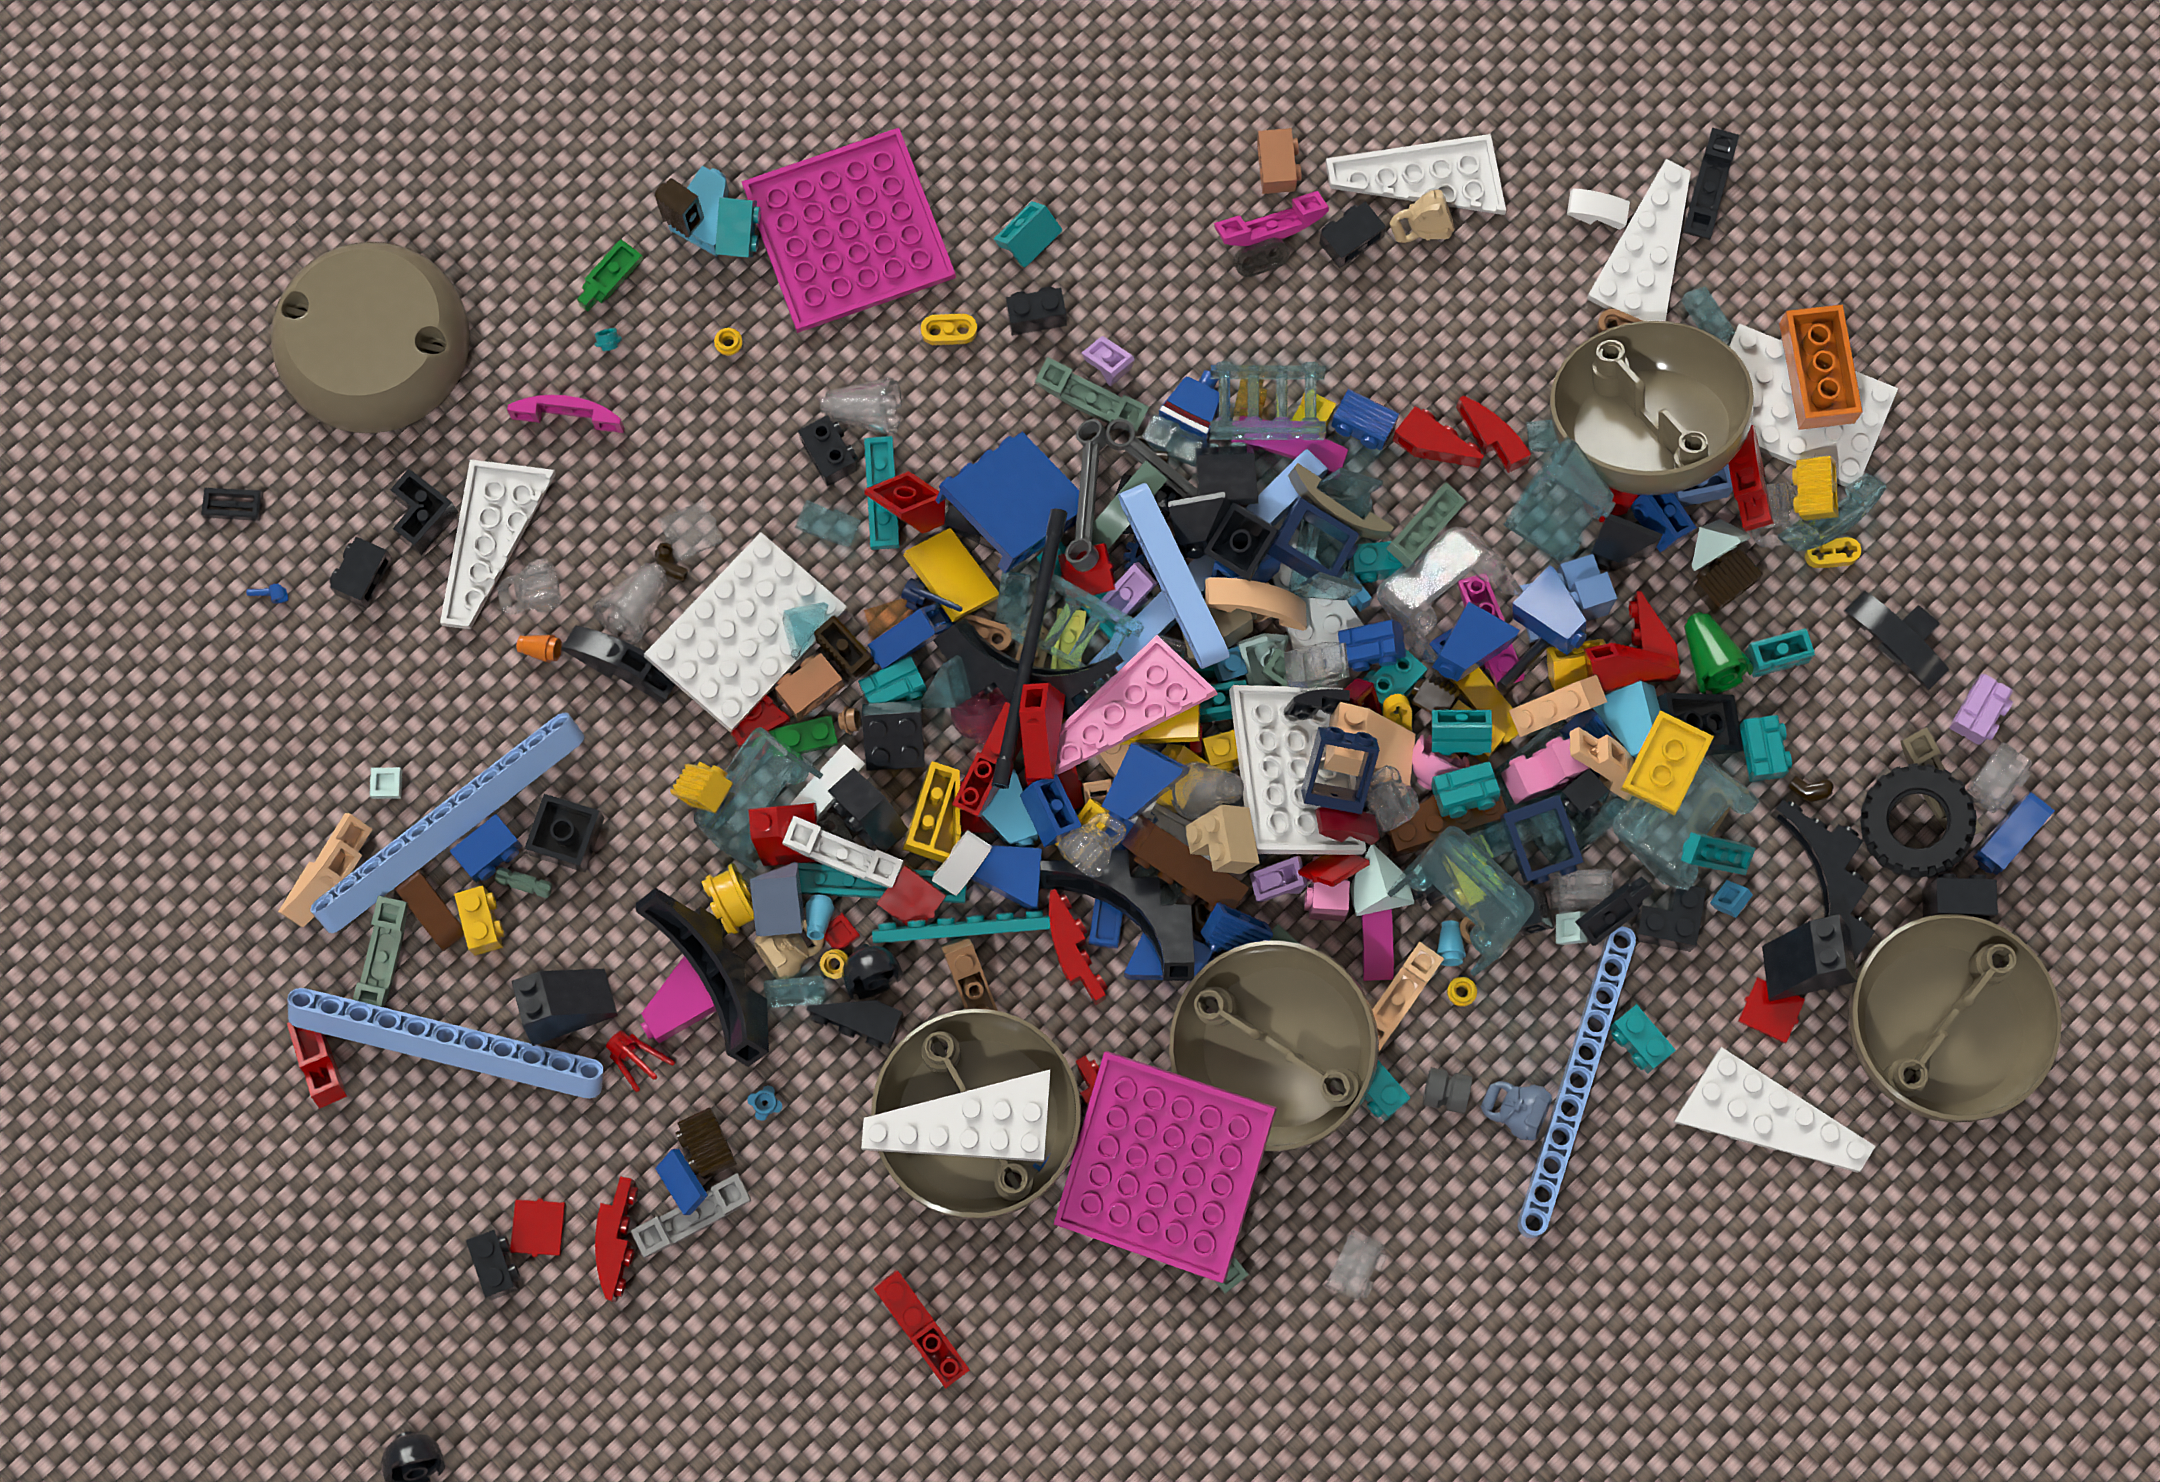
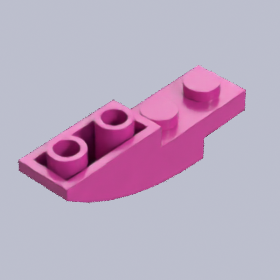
M1485 573L1458 581L1464 608L1468 602H1471L1505 621ZM1512 643L1507 649L1484 663L1485 668L1489 669L1496 688H1498L1497 683L1519 661ZM1523 673L1514 683L1523 681L1525 674Z

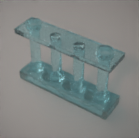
M1228 361L1211 365L1210 379H1219V417L1216 418V421H1210V439L1324 440L1326 421H1319L1316 418V380H1324L1326 366H1319L1317 362H1305L1302 366L1233 365L1232 362ZM1230 379H1248V416L1245 418V421H1233V418L1230 417ZM1259 379H1276V418L1273 421H1262L1259 418ZM1288 379H1305V418L1302 421H1291L1288 418Z
M1053 573L1048 600L1051 595L1055 596L1056 592L1066 597L1064 600L1066 604L1045 640L1039 639L1038 648L1073 668L1087 666L1081 663L1079 659L1101 623L1104 624L1108 620L1116 625L1114 627L1116 631L1098 662L1116 653L1125 637L1129 638L1133 634L1139 638L1144 627L1138 620ZM1083 606L1091 611L1089 614L1091 618L1071 652L1067 655L1054 646L1075 610H1079ZM1030 610L1020 627L1011 622H1008L1006 625L1012 633L1010 637L1022 645ZM1101 678L1094 682L1096 687L1106 683Z

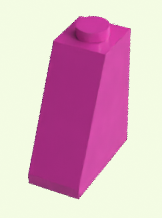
M685 956L641 1013L645 1022L641 1023L644 1032L649 1039L654 1037L658 1043L665 1041L716 1011L706 987Z

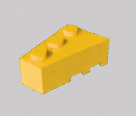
M931 761L902 850L942 863L950 856L952 848L961 839L960 809L952 805L960 789V770Z

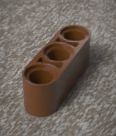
M419 870L394 888L403 901L408 902L410 910L443 952L465 936L460 922Z

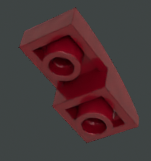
M1318 807L1315 810L1319 834L1341 843L1348 837H1353L1370 845H1373L1380 839L1375 815L1363 811L1362 814L1326 807Z

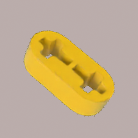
M1850 537L1815 540L1807 547L1804 558L1806 563L1813 568L1849 566L1854 564L1860 557L1861 546L1857 540ZM1845 546H1847L1848 550H1853L1849 558L1846 553L1836 552L1842 551ZM1816 548H1819L1820 553H1830L1824 555L1821 560H1818L1816 555H1812Z
M1402 694L1390 695L1383 703V717L1412 732V710L1408 698ZM1399 706V714H1394L1396 707Z

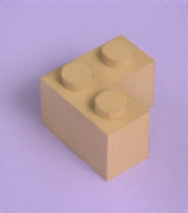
M1220 805L1185 826L1190 854L1210 856L1213 872L1242 874L1260 864L1249 807Z

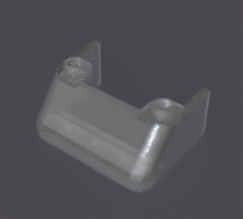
M1450 528L1427 546L1408 568L1403 565L1384 580L1377 589L1379 603L1391 620L1393 619L1401 623L1404 639L1419 660L1434 663L1437 658L1436 653L1425 638L1435 628L1437 623L1436 613L1430 603L1472 570L1481 580L1494 581L1503 594L1520 596L1523 592L1501 557L1467 528Z

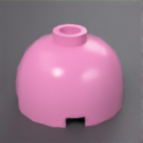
M1420 735L1413 748L1412 771L1418 778L1417 782L1426 789H1432L1431 783L1434 776L1470 767V762L1465 755L1461 759L1456 755V752L1451 755L1432 752V735H1429L1427 740L1424 739V735Z

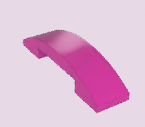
M1315 191L1293 198L1292 208L1248 222H1244L1242 217L1238 215L1214 223V228L1224 244L1233 246L1267 244L1289 237L1309 227L1322 218L1329 211V207L1320 193Z
M567 395L533 396L508 404L507 408L512 420L540 423L543 412L592 418V423L596 430L624 433L621 418L597 403Z
M1240 416L1231 443H1247V446H1252L1254 451L1262 449L1294 460L1303 451L1308 449L1328 468V474L1340 477L1348 453V449L1318 435L1285 424L1248 416Z
M1392 909L1361 915L1363 981L1393 980Z

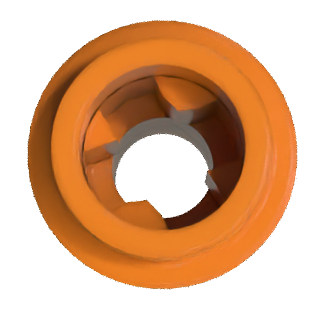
M520 635L516 644L517 652L547 663L558 661L562 652V641L556 638L555 635Z

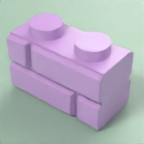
M1981 674L1975 680L1949 728L1977 745L1983 743L1986 738L1991 741L1999 729V725L1995 723L1999 715L2005 716L2013 704V701L2009 699L2013 692L2012 689L2002 683H1998L1997 680L1986 674Z

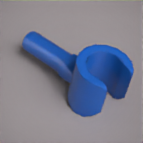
M272 584L269 588L247 589L246 591L247 596H270L271 602L275 604L288 601L287 589L279 584Z

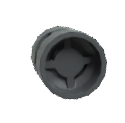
M1430 1067L1422 1105L1438 1109L1445 1105L1447 1111L1464 1114L1469 1100L1472 1076L1459 1073L1449 1076L1446 1070Z

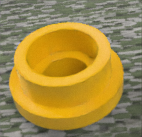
M724 328L716 334L714 344L719 353L731 356L740 351L743 340L741 334L736 329ZM728 339L734 341L731 346H725L724 342Z
M831 949L825 952L820 959L822 973L831 979L841 978L842 969L848 956L838 949ZM833 958L839 960L840 967L838 969H835L831 966V960Z
M1457 977L1448 985L1447 995L1454 1005L1465 1007L1476 999L1477 987L1471 979ZM1457 988H1465L1467 991V996H1458L1456 992Z

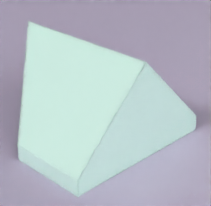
M1721 519L1699 527L1692 568L1696 571L1709 565V562L1720 558L1728 551L1736 548V545L1750 539V535Z
M1263 633L1237 642L1248 674L1244 675L1247 685L1274 686L1261 672L1276 648L1285 652L1289 640L1288 635Z
M1374 844L1371 845L1364 857L1369 859L1370 865L1356 873L1349 889L1356 916L1414 904L1407 875Z

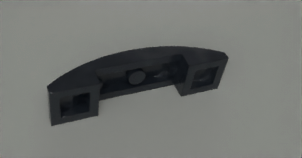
M1712 127L1693 190L1683 233L1707 240L1711 239L1739 134Z
M1863 591L1844 610L1864 631H1869L1908 668L1907 671L1928 691L1949 672L1950 669L1916 632L1868 592Z

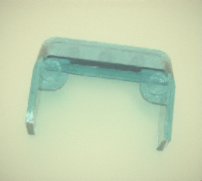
M1339 468L1320 481L1316 488L1362 518L1371 510L1372 499H1370V494L1382 487L1383 481ZM1302 519L1296 549L1330 569L1343 543ZM1346 559L1342 566L1346 569L1342 578L1319 572L1307 579L1292 569L1289 591L1303 598L1344 601L1362 591L1363 585L1358 584L1354 580L1353 573L1348 572L1350 560Z
M762 727L756 728L748 736L724 770L728 773L726 778L734 784L717 813L697 808L694 814V823L720 850L754 871L758 865L748 856L756 850L750 835L748 809L770 807L787 782L791 785L801 783L808 777L809 773L819 779L823 776L807 759Z
M1449 826L1441 832L1404 870L1387 892L1392 897L1407 884L1420 892L1426 891L1434 885L1475 924L1470 932L1471 943L1482 954L1470 972L1474 977L1504 953L1534 911V901L1529 893L1463 830L1455 826Z

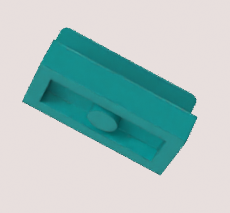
M1031 201L993 239L999 247L1009 250L1021 266L1026 267L1062 232V228L1045 205Z

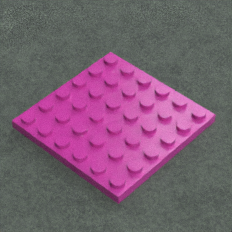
M899 128L741 181L747 200L757 201V207H761V218L757 227L797 333L956 278L952 263Z
M1105 1051L1054 1225L1224 1283L1228 1275L1277 1108Z

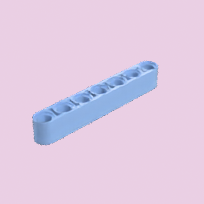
M1142 483L1119 493L1118 498L1121 507L1199 667L1204 669L1229 658L1225 641L1150 488L1146 483Z

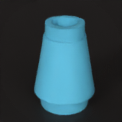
M818 894L811 896L805 905L807 937L812 940H822L835 910L831 898Z
M1452 920L1444 921L1441 923L1442 928L1437 954L1444 958L1441 965L1459 966L1463 964V958L1466 957L1459 922Z

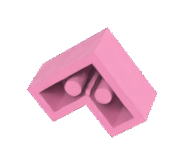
M1555 738L1545 744L1547 748L1533 753V757L1526 759L1525 755H1522L1509 762L1510 767L1503 771L1501 775L1515 805L1562 790L1590 769L1571 757L1569 749L1570 739Z
M1313 856L1312 861L1316 860L1321 856ZM1306 878L1307 882H1311V886L1307 887L1304 897V910L1309 911V919L1344 921L1349 910L1350 881H1348V878L1334 887L1319 882L1314 883L1313 880Z

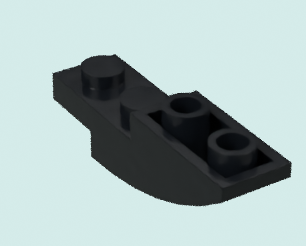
M575 625L561 647L562 651L611 679L615 675L664 704L676 685L644 657V650L600 631Z

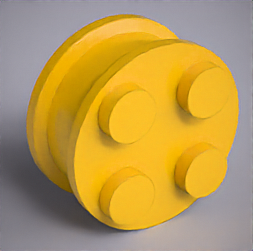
M731 863L728 865L729 870L715 877L711 874L705 877L706 880L702 881V885L707 895L713 898L710 906L716 918H721V922L728 934L739 933V927L754 920L750 884H747L736 865Z

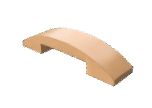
M1216 577L1205 580V602L1207 607L1226 612H1232L1238 608L1279 619V625L1302 631L1307 629L1306 602L1290 591L1274 585L1252 580L1248 581L1246 579Z
M1421 942L1415 947L1372 1009L1377 1023L1379 1051L1444 960L1443 957Z

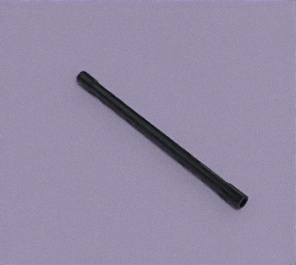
M1054 508L1050 510L1041 564L1000 754L996 761L991 784L1000 789H1008L1014 766L1013 759L1020 731L1019 709L1023 684H1030L1059 544L1063 537L1068 514L1062 509Z

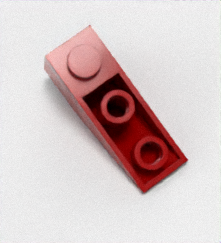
M1416 406L1395 430L1392 440L1417 458L1476 468L1480 467L1484 458L1478 446L1471 442L1466 443L1458 437V433L1452 427L1441 425L1436 421L1435 416L1426 409L1421 410Z
M1637 591L1632 601H1629L1628 606L1629 617L1634 618L1635 629L1631 631L1632 645L1637 646L1638 649L1673 656L1679 666L1677 644L1643 593ZM1679 674L1672 675L1667 679H1653L1644 682L1675 681Z
M1608 643L1584 649L1587 677L1597 675L1603 692H1609L1617 687L1631 685L1639 681L1667 679L1672 675L1681 673L1673 656L1617 643Z
M1050 683L1023 684L1019 716L1025 774L1028 780L1054 779L1065 695Z

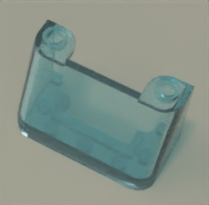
M1566 436L1527 484L1503 525L1561 562L1567 554L1571 556L1575 554L1582 543L1578 540L1579 536L1594 518L1599 519L1601 516L1607 518L1616 504L1612 501L1614 494L1578 443Z

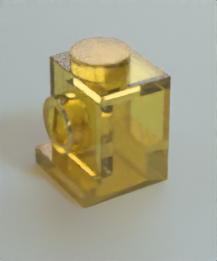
M1255 373L1242 374L1234 407L1235 416L1262 419L1268 392L1267 389H1263L1265 378L1262 375Z

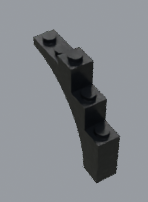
M966 618L955 623L933 639L973 697L982 691L987 695L998 687L1007 701L1011 703L1019 666L1018 660L991 645L979 635ZM1116 652L1100 662L1080 668L1050 669L1033 666L1030 684L1050 683L1065 695L1062 719L1065 718L1067 720L1087 701L1085 696L1097 688L1094 682L1100 678L1106 682L1116 675L1118 671L1115 667L1124 662V660Z
M1782 800L1771 816L1789 830L1810 859L1822 891L1824 917L1839 914L1850 928L1855 962L1875 932L1869 928L1870 924L1860 916L1853 917L1850 915L1869 887V885L1864 883V878L1851 870L1849 872L1845 870V867L1863 843V840L1858 837L1859 834L1854 829L1848 826L1842 827L1838 824L1830 832L1822 821L1816 818L1810 819L1803 814L1802 808L1797 804ZM1832 987L1824 990L1831 993L1835 989H1837V987Z
M1128 850L1099 851V860L1040 861V888L1081 893L1108 903L1128 916L1150 940L1161 964L1163 981H1190L1194 979L1195 960L1191 905H1161L1159 877L1130 878Z
M654 888L636 902V912L665 934L687 958L702 980L716 1008L724 1034L726 1054L747 1067L751 1066L769 1052L767 998L745 986V960L723 946L721 919H717L715 915L702 907L693 911L658 888Z

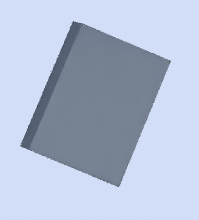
M794 862L750 879L756 936L802 933L804 911L798 863Z

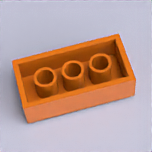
M1843 304L1786 311L1779 325L1798 430L1855 424L1863 411Z

